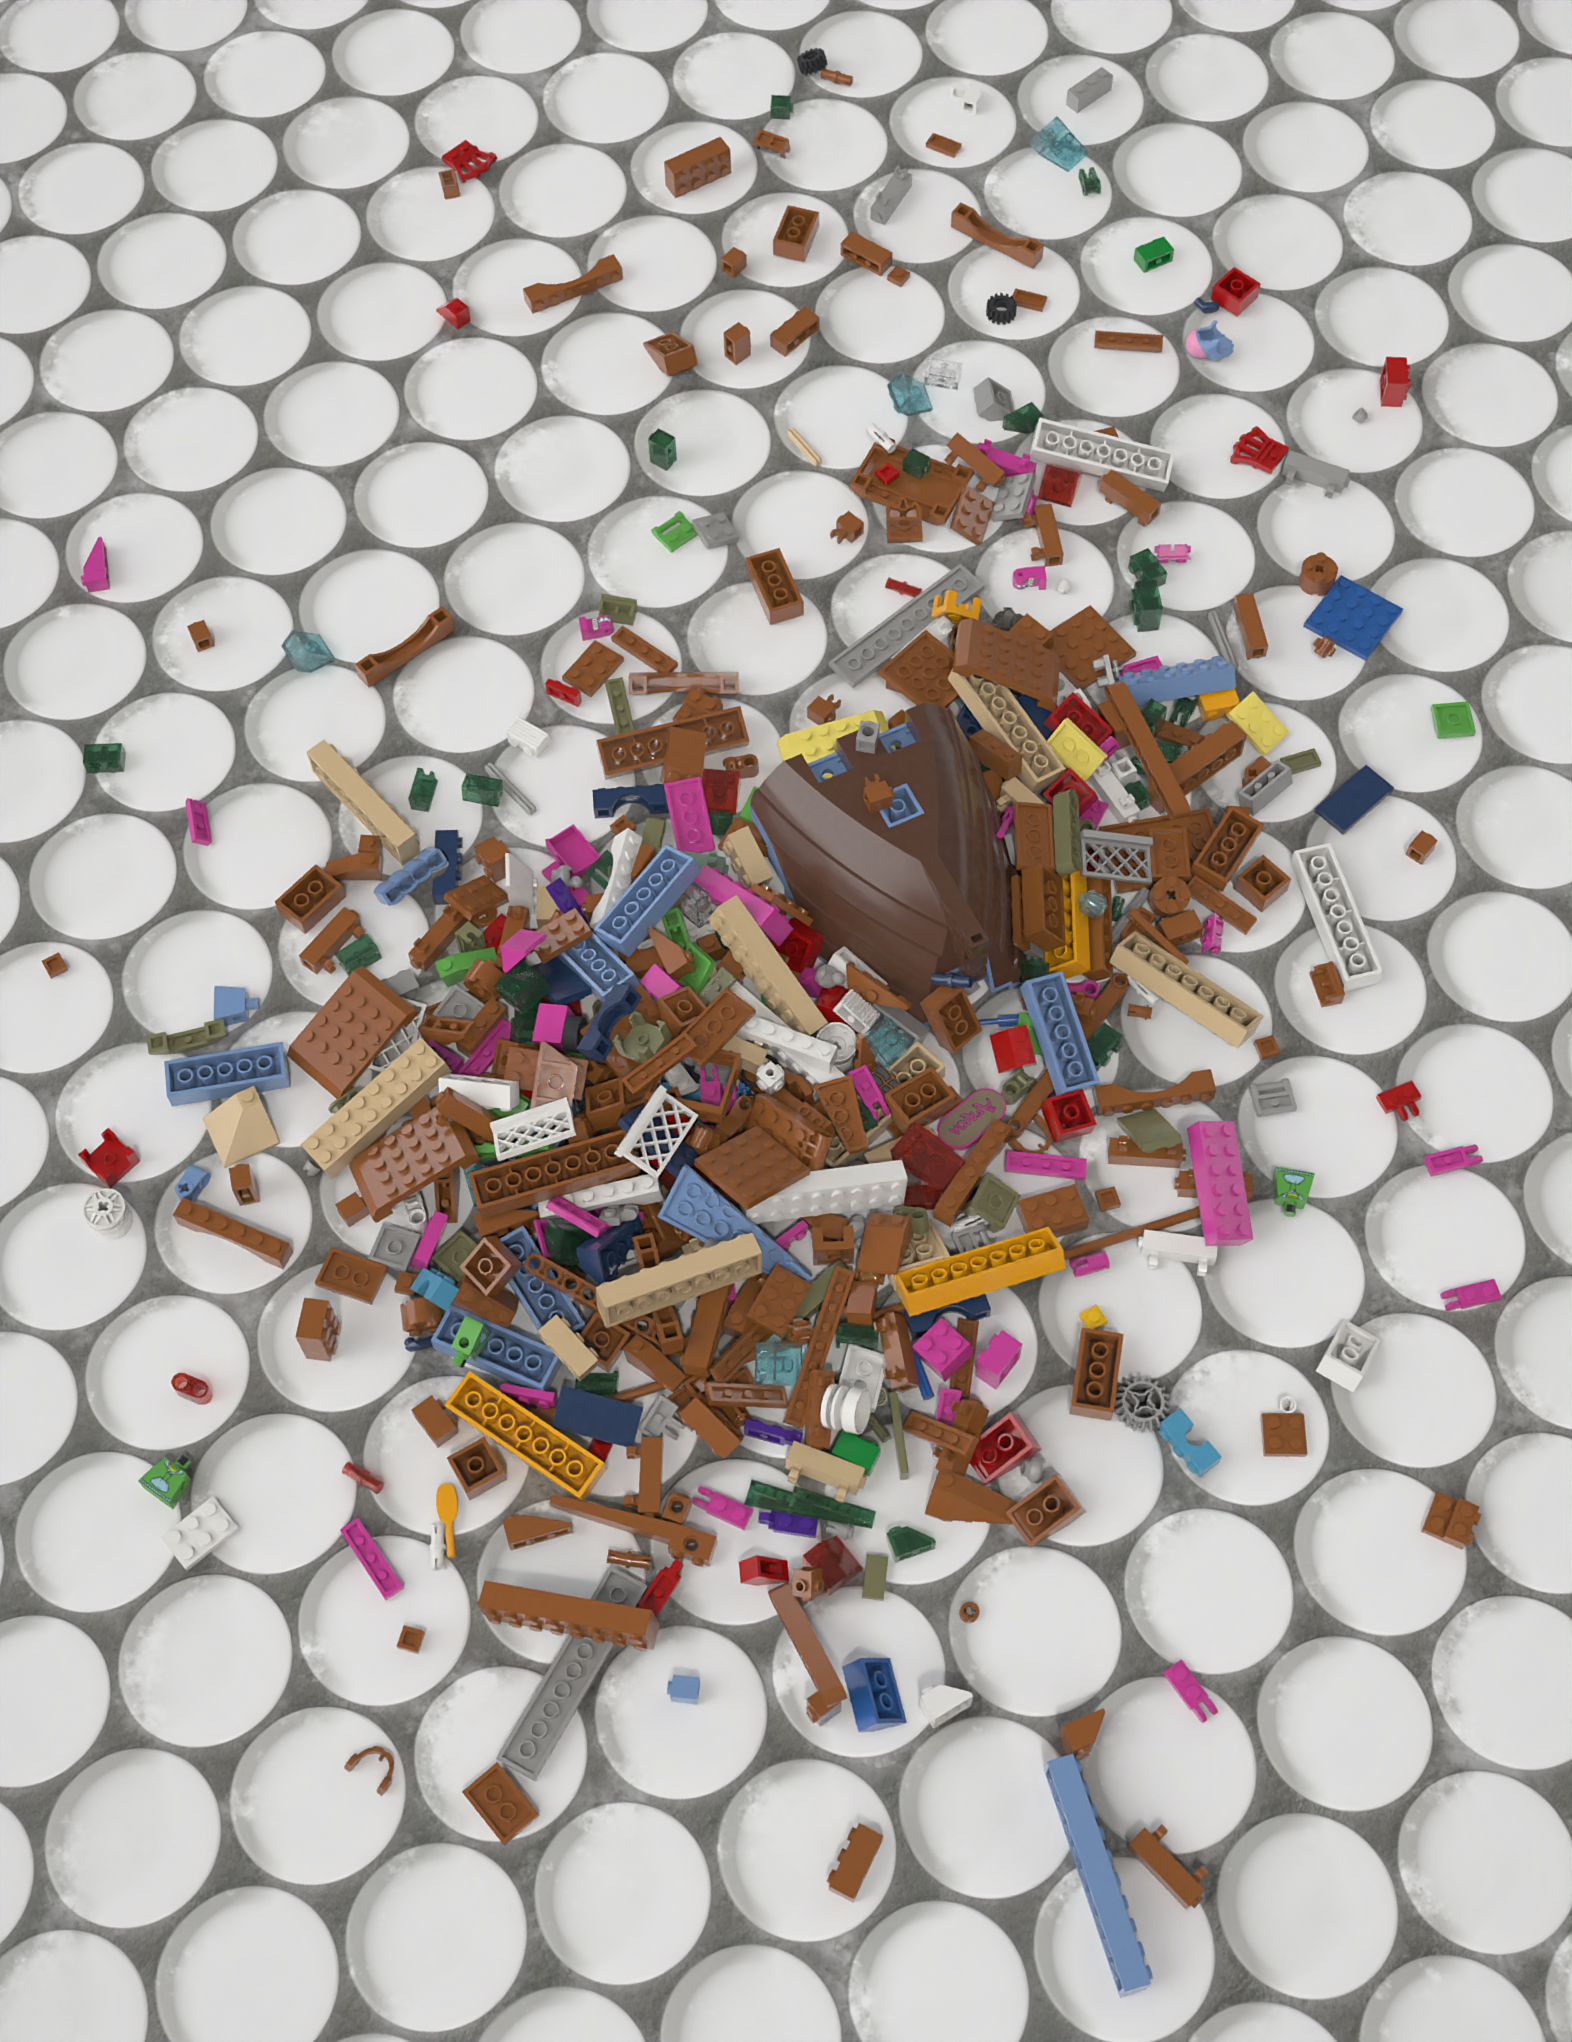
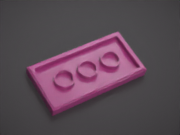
M701 777L664 783L677 850L695 853L715 851Z

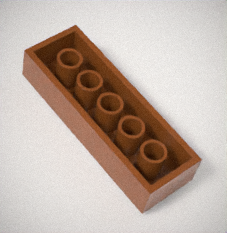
M1232 720L1227 724H1222L1213 734H1208L1199 744H1194L1185 754H1180L1173 763H1168L1185 796L1242 755L1247 734ZM1148 779L1145 801L1161 814L1165 809Z

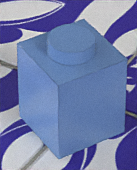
M673 1675L672 1681H668L667 1694L670 1695L671 1702L698 1705L700 1678Z

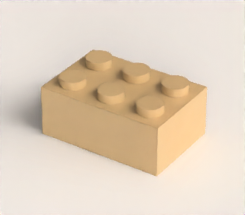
M746 826L727 835L722 849L726 857H730L732 870L735 874L738 873L741 879L739 883L745 887V890L750 889L754 883L759 886L762 884L767 886L774 876L749 827Z

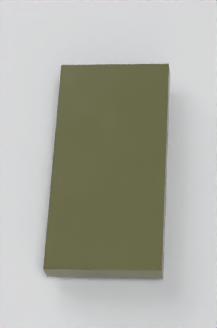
M1155 1108L1117 1118L1118 1126L1143 1152L1152 1153L1159 1148H1170L1178 1143H1182L1181 1134Z

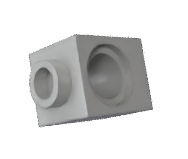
M872 721L860 722L856 737V751L875 754L880 735V724Z

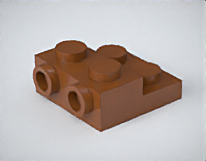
M691 688L682 700V706L674 715L673 722L723 710V703L716 696L712 698L707 696L705 691L700 688L697 690Z
M1436 1492L1421 1532L1462 1550L1466 1544L1470 1545L1473 1540L1472 1526H1477L1481 1518V1514L1478 1513L1479 1506L1461 1498L1455 1500Z

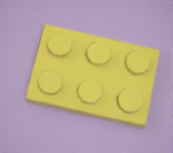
M1254 691L1226 715L1247 734L1246 738L1262 756L1267 754L1290 733Z
M1068 717L1063 720L1047 740V743L1060 761L1067 768L1070 767L1084 782L1093 775L1108 757Z

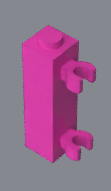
M987 439L984 440V444L979 442L976 447L1007 474L1005 477L1032 472L1036 475L1037 463L1029 461L1030 455L1023 453L1021 458L991 447L992 441Z

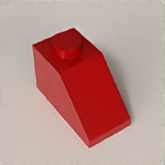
M458 298L448 300L436 309L437 313L457 329L471 321L468 306Z
M755 1555L739 1562L740 1583L759 1586L790 1582L787 1560Z

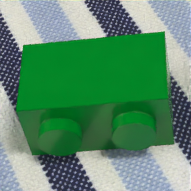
M1163 236L1135 248L1134 261L1145 273L1172 262L1174 248Z
M842 1430L831 1455L865 1468L864 1474L870 1477L880 1457L881 1448L871 1440L866 1442L860 1439L857 1434L847 1433Z

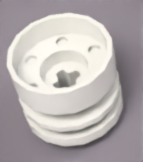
M832 1022L819 1030L816 1039L837 1046V1059L834 1066L839 1070L846 1069L853 1062L856 1053L855 1044L857 1037L854 1031L848 1025L840 1022Z
M104 1188L96 1190L87 1197L82 1208L83 1216L97 1237L102 1240L111 1241L127 1234L133 1223V1214L119 1192L114 1189Z
M829 1385L821 1404V1422L823 1427L835 1430L843 1428L845 1432L854 1434L863 1433L871 1413L870 1392L860 1388H851L849 1390L844 1385Z

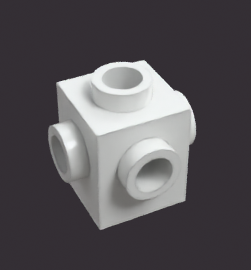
M770 1061L768 1064L761 1065L756 1071V1084L762 1091L772 1095L783 1087L785 1072L778 1064L774 1065Z

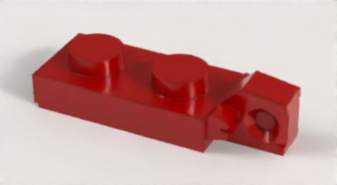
M675 1558L670 1568L665 1566L659 1571L638 1603V1608L652 1610L657 1618L680 1583L682 1576L679 1573L684 1566L681 1561Z

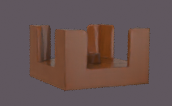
M853 1225L843 1226L844 1241L823 1242L822 1227H812L813 1266L833 1265L839 1260L844 1264H854Z

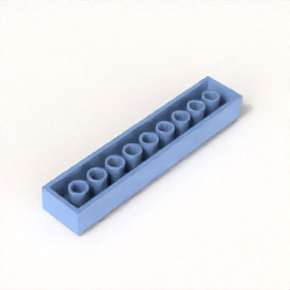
M1073 1754L1047 1761L1044 1772L1119 1997L1122 1998L1146 1990L1151 1985L1150 1980L1153 1979L1150 1966L1144 1963L1142 1957L1145 1955L1141 1941L1137 1942L1134 1932H1137V1928L1133 1918L1128 1916L1126 1910L1129 1909L1127 1898L1120 1893L1118 1886L1121 1885V1881L1117 1871L1113 1872L1111 1863H1113L1112 1854L1109 1849H1105L1103 1843L1105 1834L1102 1826L1098 1827L1095 1819L1098 1817L1094 1803L1090 1804L1088 1795H1090V1790L1087 1782L1082 1781L1080 1775L1082 1773L1081 1763L1079 1759L1075 1760Z

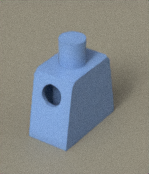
M214 986V1020L223 1018L225 1026L246 1022L249 1020V1010L260 1009L259 998H249L245 988Z

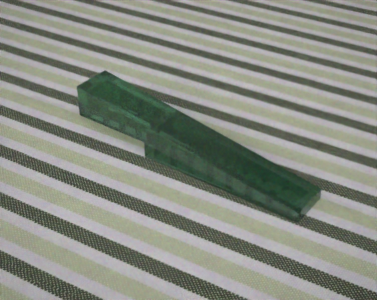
M753 1479L744 1502L746 1506L871 1529L876 1511L845 1501L841 1503L836 1501L835 1498L794 1486L791 1492Z

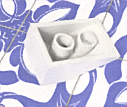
M505 853L506 889L510 906H524L528 908L529 914H535L537 895H534V890H537V878L534 879L532 871L510 853Z
M1343 1319L1316 1372L1354 1392L1363 1378L1381 1339Z

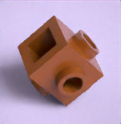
M803 1566L793 1569L791 1580L792 1596L801 1597L803 1601H812L814 1597L822 1595L824 1588L822 1568Z

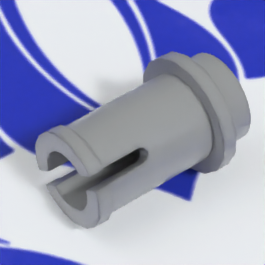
M829 1519L828 1525L835 1527V1529L826 1527V1533L844 1537V1540L852 1539L854 1527L850 1523L846 1525Z

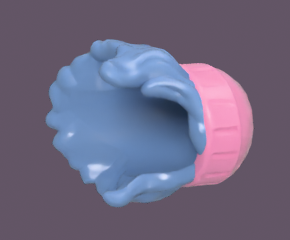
M1216 320L1208 327L1191 331L1186 339V349L1191 356L1195 358L1208 357L1211 360H1222L1230 356L1234 351V344H1232V340L1218 331L1216 328L1218 321Z

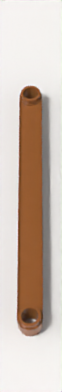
M1116 974L1095 1001V1007L1098 1009L1095 1019L1092 1018L1090 1025L1080 1023L1087 1044L1126 992L1129 980L1125 974ZM1048 1069L1044 1071L1007 1122L1011 1127L1016 1126L1019 1128V1130L1012 1129L1010 1138L1017 1139L1024 1133L1032 1122L1033 1117L1040 1111L1044 1101L1053 1093L1054 1087Z

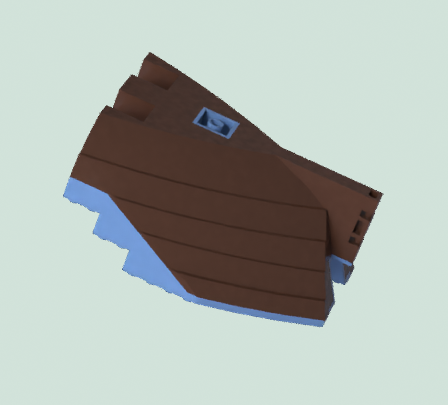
M921 703L905 710L904 724L880 733L875 754L856 751L857 730L837 738L836 752L807 764L802 753L783 761L764 780L761 786L754 791L750 810L751 818L767 845L768 859L784 886L785 896L796 905L808 911L807 916L813 919L809 927L825 936L818 959L828 964L833 954L845 946L888 983L887 986L890 987V992L896 996L901 995L906 998L912 1007L905 1011L927 1026L930 1024L920 1002L941 986L932 984L931 978L933 973L949 974L959 971L962 976L972 977L973 984L984 980L991 993H994L1005 987L1011 989L1026 981L1027 955L1015 946L1012 941L1011 877L1019 875L1022 878V871L1016 870V866L1011 863L1004 837L998 838L996 835L1002 820L993 795L985 781L979 759L951 708L947 710L938 705ZM894 744H898L901 746V748L896 750L893 749L891 746ZM830 773L833 776L827 779L823 777V774ZM874 774H878L880 782L885 780L888 787L891 786L893 788L895 797L893 798L892 807L870 814L863 799V788L866 787L865 777L870 782H874Z

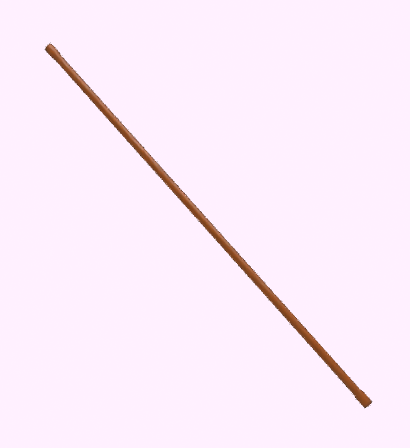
M1196 1206L1193 1209L1063 1250L1064 1259L1068 1260L1143 1236L1144 1229L1158 1231L1195 1218H1201L1200 1208ZM903 1303L876 1310L874 1322L884 1317V1314L887 1312L904 1313L906 1309ZM845 1320L838 1323L835 1334L860 1326H848V1321ZM790 1339L761 1347L746 1363L804 1344L797 1345V1342L793 1343V1340ZM685 1374L686 1377H687V1379H686L685 1381H687L689 1378H691V1377L694 1376V1375ZM655 1381L605 1397L627 1402L667 1388Z

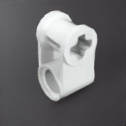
M417 1193L416 1196L404 1199L401 1203L413 1232L421 1234L424 1233L427 1227L428 1219L421 1195ZM422 1219L420 1223H414L416 1220Z

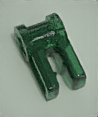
M1094 167L1089 168L1088 178L1084 169H1079L1078 177L1083 195L1088 196L1090 193L1100 194L1101 183Z
M1187 697L1178 698L1169 722L1175 724L1179 714L1184 713L1179 726L1185 728L1196 709L1198 700H1192Z

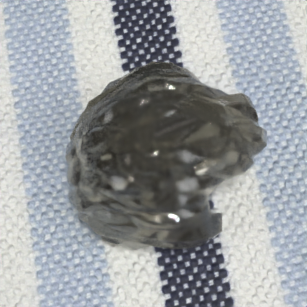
M1004 607V611L998 612L993 619L992 626L1008 632L1023 617L1022 614H1016L1012 607Z

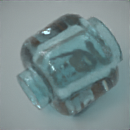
M1090 890L1087 894L1083 892L1078 900L1081 903L1079 910L1091 918L1101 917L1108 905L1106 897L1095 890Z

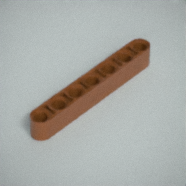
M787 1582L769 1590L770 1600L826 1708L847 1699L844 1687L796 1596H792V1589Z

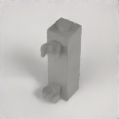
M897 165L894 175L882 192L879 191L875 202L871 206V220L885 225L912 187V174L908 173L906 168L903 171Z
M1291 450L1285 460L1282 475H1285L1287 478L1286 484L1292 485L1294 479L1316 485L1326 489L1325 497L1332 498L1334 492L1342 494L1344 487L1348 488L1351 480L1348 477L1350 470Z

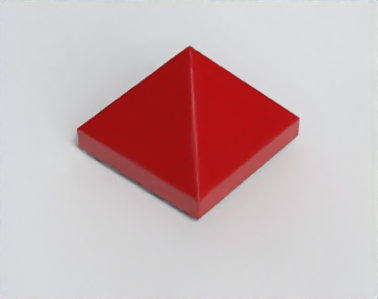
M592 1439L587 1451L605 1463L613 1444Z

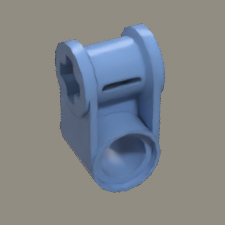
M191 1164L175 1186V1192L179 1196V1200L181 1201L182 1198L195 1202L202 1190L208 1185L211 1173Z

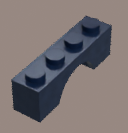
M663 784L637 785L635 787L620 786L617 788L592 790L595 819L614 817L616 811L621 806L629 803L643 805L650 814L669 813Z
M435 830V848L442 851L449 865L441 876L433 879L432 897L435 905H449L443 899L445 893L459 887L458 881L462 880V871L459 869V864H462L463 861L462 853H460V848H463V837L459 836L458 830Z
M614 984L576 1049L590 1061L604 1062L613 1047V1044L610 1042V1034L613 1027L621 1018L633 1013L642 996L631 985Z
M982 1294L911 1317L905 1310L904 1316L906 1317L911 1339L915 1340L921 1338L933 1326L936 1319L943 1314L958 1313L968 1320L977 1321L990 1317L991 1307L986 1294Z

